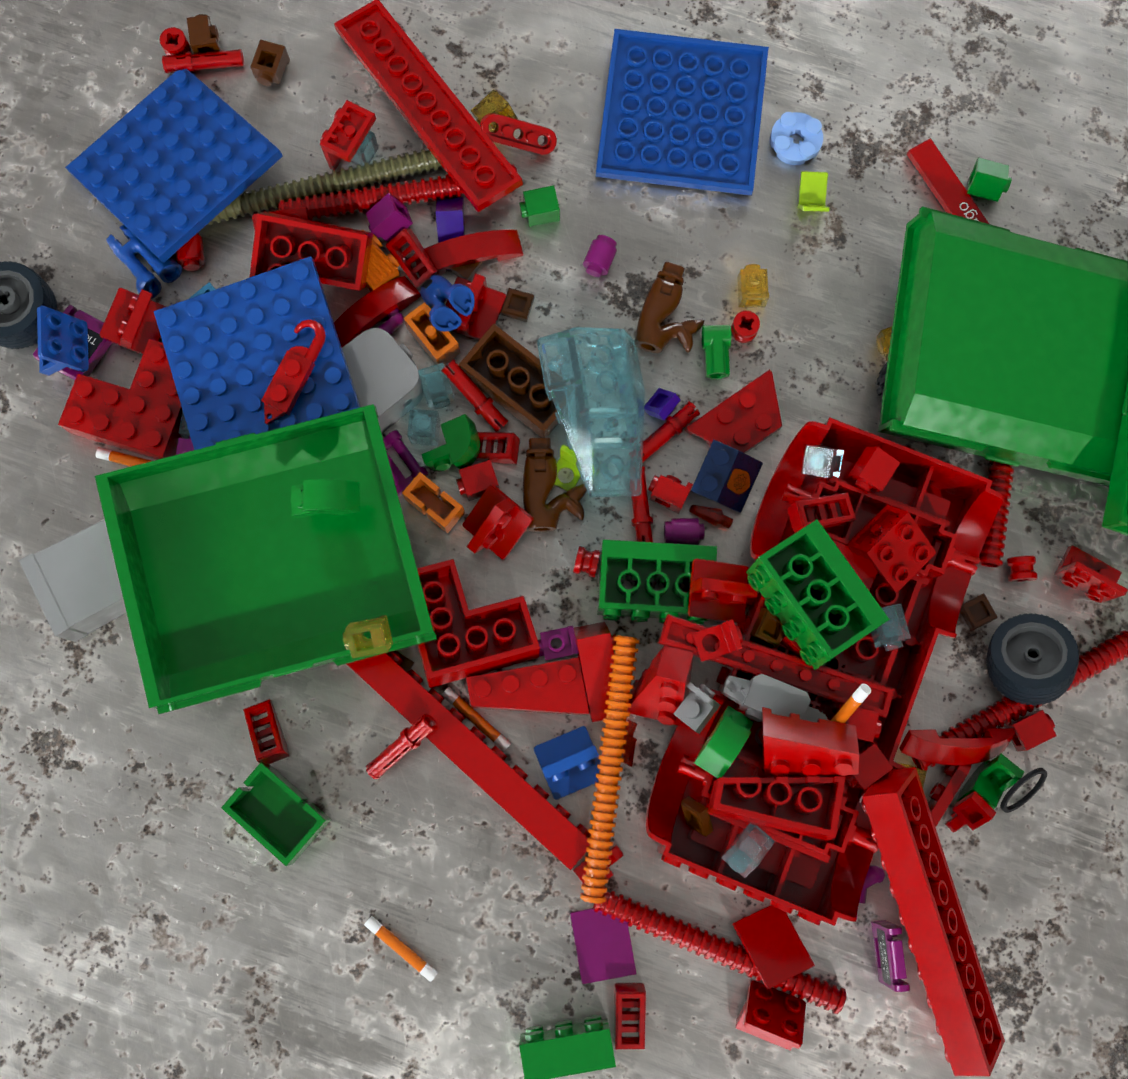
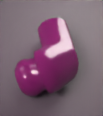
M396 308L386 316L388 320L378 328L392 335L403 323V314Z
M876 865L869 866L859 903H866L867 888L877 882H883L885 872L882 868Z

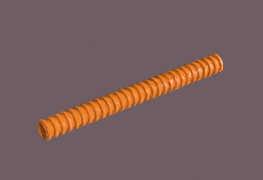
M620 635L614 637V641H616V646H613L615 655L611 656V659H614V663L610 664V668H613V671L609 673V677H612L611 682H608V686H610V691H607L609 700L605 702L608 705V709L604 710L607 716L603 718V722L606 724L605 727H602L604 736H601V741H603V745L599 747V750H602V754L598 755V759L601 762L597 764V768L600 770L599 773H596L598 782H595L594 785L597 787V791L593 793L596 800L592 801V805L595 808L591 810L593 819H590V824H592V828H589L588 831L591 837L587 838L590 846L586 847L588 856H585V861L587 865H584L583 869L586 871V874L582 876L585 884L581 885V889L584 891L580 894V898L583 901L597 904L606 902L604 893L607 892V887H605V884L609 881L606 874L610 873V869L607 866L611 864V860L608 858L609 855H612L610 846H613V841L611 837L615 835L612 827L616 826L613 820L617 817V813H615V809L618 808L616 800L620 796L617 794V790L621 788L618 785V781L622 780L619 773L623 771V767H620L621 763L624 762V758H622V753H625L623 744L627 742L624 739V735L628 734L625 727L629 725V722L626 721L627 717L630 716V712H628V707H631L629 698L633 696L630 694V689L634 688V685H631V681L635 680V676H632L633 671H636V667L633 666L634 662H637V658H635V653H638L636 644L640 642L635 637Z

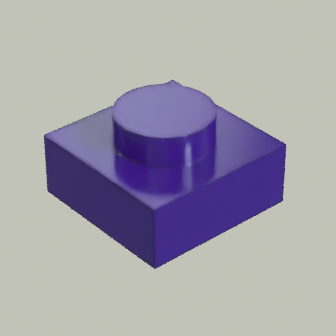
M658 388L644 405L643 409L648 415L665 420L681 400L676 393Z

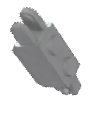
M759 674L751 680L729 675L721 691V694L739 704L738 709L744 711L747 718L757 722H762V707L772 709V714L789 717L790 713L800 714V719L817 722L818 718L827 720L823 712L820 713L819 710L809 706L811 699L806 691L764 674Z

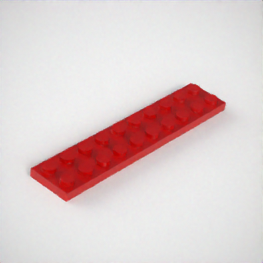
M379 0L368 3L334 23L338 34L477 212H480L523 185L520 175L488 135L482 131L480 125Z

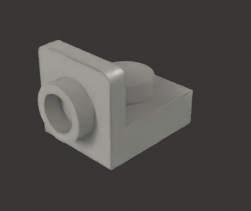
M689 682L686 687L691 691L674 712V715L700 734L721 705L712 699L716 693L701 683L697 687Z

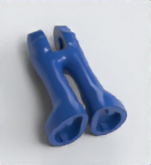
M122 225L120 229L130 241L122 246L121 242L110 234L106 239L113 253L135 276L138 294L143 289L152 293L151 299H153L160 293L162 289L161 283L136 258V254H140L165 283H172L177 280L183 268L177 261L171 258L164 263L161 262L135 235Z
M434 274L430 277L433 282L427 289L422 286L420 290L423 301L431 309L429 320L435 329L439 331L457 329L461 326L462 320L445 304V301L448 299L450 304L460 314L468 316L474 308V293L464 284L452 285L443 276Z

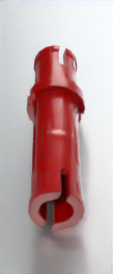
M242 49L206 53L186 51L185 54L162 56V64L165 73H172L183 69H188L191 73H195V70L244 67V57Z
M454 359L449 362L448 366L446 365L441 369V372L447 376L475 408L474 412L477 415L481 414L495 432L501 429V425L505 426L509 420L492 404L494 402L492 398H487Z
M690 401L687 402L683 408L673 416H668L662 426L627 454L628 457L633 459L632 462L636 466H641L644 461L676 434L680 435L683 432V428L700 415L699 410H694L696 406Z
M637 466V473L634 467L628 468L634 516L631 522L632 526L635 527L636 541L644 542L645 539V542H653L651 530L653 517L649 513L645 467Z
M424 714L411 727L403 729L398 739L366 765L368 775L373 779H379L412 749H417L421 745V741L437 728L436 721L432 716Z

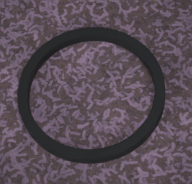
M1037 768L1023 776L1006 793L1000 808L1005 813H1009L1025 804L1044 784L1047 778V771L1043 768ZM1041 774L1037 784L1026 796L1017 803L1007 807L1008 801L1019 787L1030 778Z

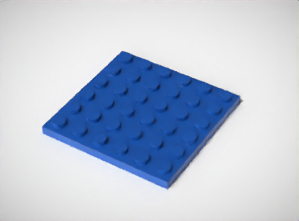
M614 29L596 177L752 196L769 47Z
M188 69L175 71L65 168L164 263L280 160L283 155L275 145L195 75L188 71Z
M311 256L153 311L194 450L213 446L216 442L246 434H259L360 408L318 271ZM308 319L315 320L323 326L326 335L325 343L314 363L315 366L290 415L285 414L272 424L267 425L265 424L264 403L261 400L287 350L289 351L290 348L295 346L309 348L315 337V331L310 327H305L299 333H295L294 329L297 324Z

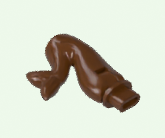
M665 262L662 271L657 273V278L647 294L639 316L634 341L637 348L650 353H661L671 339L677 338L687 353L692 349V335L701 329L705 322L704 319L687 320L681 323L674 322L660 326L680 303L683 293L682 285L684 279L682 276L685 270L684 267Z
M530 438L529 450H526L527 457L523 475L524 510L533 517V521L527 530L530 532L555 531L559 517L564 510L569 511L582 521L584 518V508L580 500L586 494L587 482L569 489L565 494L556 496L546 504V500L557 478V463L554 458V450L551 449L550 438Z

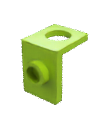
M801 171L798 199L799 209L802 211L829 212L830 207L825 205L827 172Z
M562 445L560 448V458L557 462V478L554 485L566 492L576 486L587 466V457L581 450L572 446L569 448L565 445ZM563 468L572 470L574 474L573 480L569 483H563L558 479V472Z

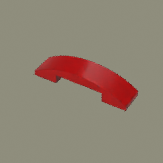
M513 229L492 230L463 235L424 248L438 271L436 275L446 274L447 269L497 258V261L500 262L523 256L518 231ZM420 258L416 260L417 265L421 262ZM426 266L418 271L419 276L428 270Z
M402 276L366 294L334 322L341 347H344L362 332L373 327L396 308L400 312L421 297L420 292L405 276Z
M989 728L982 738L940 739L936 729L909 730L899 749L903 754L926 762L944 765H970L998 756L1006 749L1016 732L1014 728Z

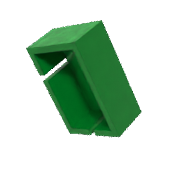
M263 762L243 782L247 787H239L221 807L285 866L293 865L332 820L313 802L305 804L308 798L269 763Z
M601 1015L584 1018V1023L572 1024L571 1020L555 1023V1028L551 1030H543V1026H533L526 1028V1033L520 1035L519 1047L524 1079H552L616 1067L608 1019H602Z

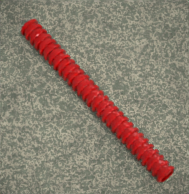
M512 164V167H513V168L516 170V172H517V168L515 167L514 164ZM447 174L445 178H441V176H437V179L429 177V180L426 181L424 178H421L420 182H417L415 179L412 180L413 183L404 181V184H400V182H396L394 186L389 183L387 187H384L382 184L379 185L380 188L371 186V189L368 190L367 187H363L361 191L356 188L355 192L346 190V193L338 191V194L335 195L334 192H330L329 196H326L325 193L321 194L322 197L313 195V198H309V196H305L303 200L300 197L296 198V201L288 199V202L280 200L279 210L305 206L309 220H313V217L321 219V216L324 215L326 218H329L331 214L338 216V213H342V215H346V212L354 214L356 210L359 213L363 212V209L369 211L388 193L401 203L412 205L414 201H416V204H419L421 200H424V202H428V199L436 201V198L444 200L447 196L451 199L453 195L461 197L463 192Z
M989 460L992 466L988 468L991 474L987 478L993 480L990 489L1001 493L1005 499L980 553L979 564L986 567H999L1003 565V561L1000 559L1004 556L1002 549L1005 548L1003 541L1006 540L1004 532L1007 531L1005 524L1008 523L1006 516L1009 515L1007 508L1010 506L1008 499L1011 498L1009 491L1012 490L1010 483L1013 482L1011 475L1014 473L1012 465Z
M1123 630L1119 635H1114L1112 639L1105 640V643L1092 647L1090 652L1085 651L1082 655H1079L1078 668L1074 680L1067 691L1071 690L1072 686L1077 687L1079 682L1084 683L1087 678H1093L1094 674H1100L1102 670H1107L1109 666H1114L1117 662L1123 661L1124 657L1128 658V631ZM1003 697L1001 702L996 701L993 706H987L986 711L980 710L978 715H971V719L965 718L963 723L958 722L956 727H949L948 732L942 731L939 738H981L987 729L1003 728L1004 724H1011L1012 720L1016 721L1019 719V715L1025 716L1027 711L1032 712L1034 707L1039 708L1041 705L1020 704ZM911 757L918 769L923 772L928 770V766L934 767L936 765L935 763Z
M613 890L604 893L606 902L601 904L594 903L593 908L596 913L602 911V915L606 916L609 914L611 919L615 920V918H618L620 923L628 922L627 925L629 927L635 925L636 930L640 931L642 928L645 930L644 933L649 934L651 932L655 938L660 936L662 941L668 939L670 944L674 945L677 943L681 949L686 947L688 952L693 950L697 956L703 954L705 959L712 958L714 963L719 961L723 967L729 965L730 970H735L736 968L740 974L745 972L747 977L751 978L754 976L756 981L761 980L746 949L744 950L740 944L735 946L733 941L726 942L724 937L717 938V934L709 935L707 930L702 932L698 926H695V928L691 927V923L683 924V920L678 919L676 921L674 916L670 915V917H667L665 912L657 913V909L653 908V910H650L648 905L643 907L640 905L641 902L636 901L634 903L630 897L624 899V895L619 894L617 896ZM803 972L773 987L775 989L780 987L782 992L789 991L791 996L797 994L798 999L803 1000L806 998L808 1003L815 1002L817 1007L823 1005L824 1010L829 1011L832 1009L834 1014L841 1012L847 995L844 988L837 989L835 984L829 986L827 981L823 980L820 982V978H811V974L806 973L803 975Z

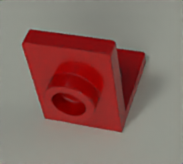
M733 619L692 633L701 662L742 649V634ZM708 634L715 635L719 640V647L714 652L706 651L702 645L703 638Z

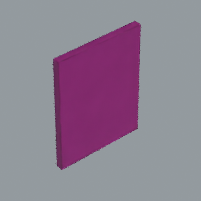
M594 908L570 912L582 984L637 974L628 922L620 923L618 918L613 920L609 914L606 916L602 915V911L594 912Z

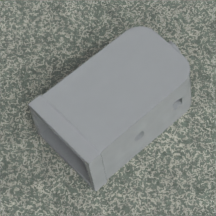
M371 328L362 332L342 347L360 407L376 405L382 433L420 403L423 398L424 389L416 364L412 360L413 355L404 344L399 346L389 333L379 328Z
M105 519L42 551L30 554L19 560L48 623L57 637L76 642L88 636L90 632L127 613Z

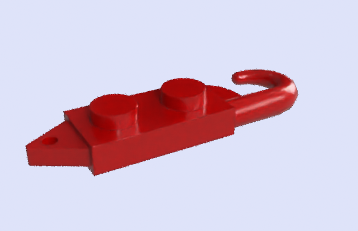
M308 319L297 324L294 329L295 333H299L305 327H310L315 331V337L309 348L295 346L290 348L289 351L287 350L261 400L264 403L265 424L267 425L272 424L285 414L290 415L315 366L314 363L326 339L323 326L315 320Z

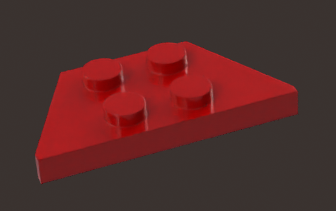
M770 369L687 426L685 431L690 435L694 434L704 439L709 445H711L714 439L743 453H747L782 427L772 371Z

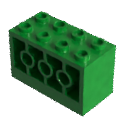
M817 519L759 556L746 571L751 587L762 594L766 600L765 606L773 616L779 618L783 624L782 630L791 641H796L801 648V658L807 665H812L814 670L890 620Z
M603 540L600 556L597 615H603L604 620L618 621L621 616L631 617L633 622H648L649 618H658L659 623L664 624L666 615L669 614L704 625V622L710 619L690 617L688 615L690 590L685 593L679 587L684 583L687 588H690L692 561L694 559L717 561V546ZM625 581H629L634 586L631 589H626L622 584ZM653 582H657L661 588L659 591H655L650 585Z

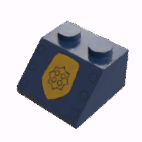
M713 439L691 492L741 513L763 462Z

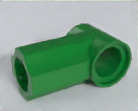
M702 325L701 341L702 349H705L706 378L722 379L729 377L731 326Z

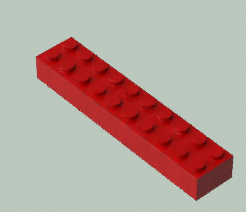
M916 767L894 769L867 789L862 796V807L864 812L868 814L872 826V838L878 844L881 853V865L887 871L890 880L891 895L893 898H896L899 907L900 922L905 926L909 937V949L915 955L918 964V976L924 983L927 992V1003L929 1008L933 1010L936 1019V1031L942 1037L945 1046V1058L951 1064L954 1076H990L1005 1039Z

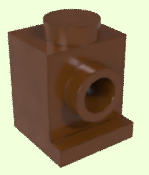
M199 14L195 17L187 18L190 47L193 53L222 51L218 44L219 33L217 26L211 24L208 15Z
M264 40L259 41L250 68L260 84L264 86H271L272 83L280 85L286 65H289L290 62L286 47Z

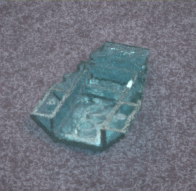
M574 327L539 338L537 346L545 391L549 401L553 400L557 410L555 415L558 423L563 424L568 436L566 442L569 449L573 450L578 460L576 466L589 497L641 495L645 389L637 348L633 338L625 329Z

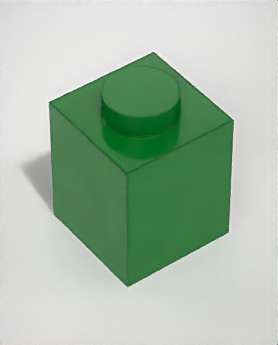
M978 157L968 178L967 194L998 202L1002 192L1007 193L1012 181V177H1009V165Z
M554 185L523 191V202H519L521 216L522 218H527L529 227L560 221V208Z

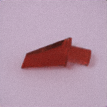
M699 505L690 506L689 512L715 526L719 524L729 529L733 523V519L724 515L722 509Z
M627 720L629 725L625 727V730L628 731V734L624 735V739L627 742L623 744L625 753H622V758H624L623 763L632 767L637 741L633 735L637 723Z

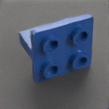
M43 305L38 307L39 372L50 376L66 367L81 372L88 371L87 322Z
M585 726L534 747V752L555 800L598 782L596 773H599L600 770L597 768V764H600L599 754Z

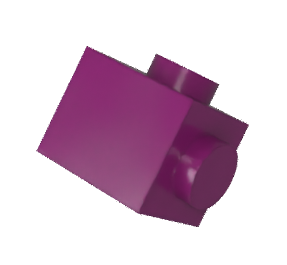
M389 193L366 213L370 224L368 228L371 233L377 238H383L387 242L404 228H408L413 224L407 206Z

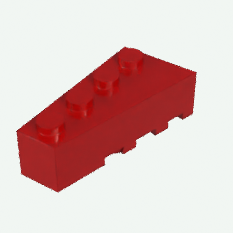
M579 657L466 677L472 708L589 716Z
M846 776L719 777L713 782L707 812L828 841L836 838Z

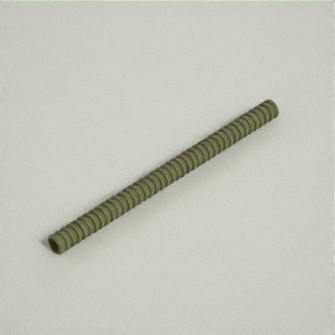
M421 149L419 153L415 150L413 154L409 155L407 152L402 157L399 154L394 159L390 156L389 160L382 158L381 162L374 160L373 164L365 162V166L357 164L356 168L349 166L348 170L341 168L340 172L333 170L331 174L324 172L323 176L316 174L315 178L308 176L307 180L300 178L298 182L292 180V183L284 182L282 186L278 183L276 187L270 185L265 190L262 187L257 192L253 189L251 193L245 191L243 195H239L208 224L213 225L214 221L221 223L222 219L229 221L231 217L238 219L239 215L246 217L247 213L253 215L256 211L261 213L264 209L270 211L272 207L278 209L280 200H284V202H288V199L296 201L298 197L303 200L305 196L313 198V195L321 196L324 193L330 194V192L350 190L351 188L355 190L359 186H362V188L366 187L367 184H370V186H374L376 182L382 184L384 180L390 182L392 178L398 180L400 176L404 179L406 175L410 174L412 177L417 172L420 175L425 170L427 173L430 172V169L437 171L438 167L442 166L430 150L425 151V149Z

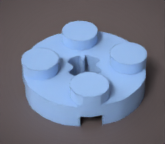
M785 112L782 114L781 118L774 124L770 134V146L777 153L776 157L789 165H802L806 161L814 159L818 155L823 143L821 122L805 113ZM798 134L803 139V142L799 140V144L794 143L793 138L790 136Z

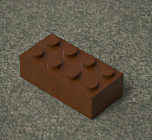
M495 324L490 327L459 363L461 369L481 391L541 438H547L579 400V390Z

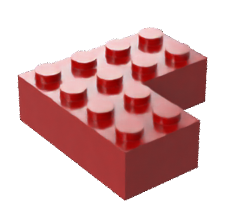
M270 212L257 213L250 277L311 256L314 259L322 284L360 291L366 286L373 233Z
M152 339L148 340L130 389L77 374L58 425L71 434L156 460L176 455L178 440L182 438L187 424L163 343Z
M454 559L417 568L431 623L437 637L436 640L417 645L429 688L539 658L540 646L524 596L469 610Z

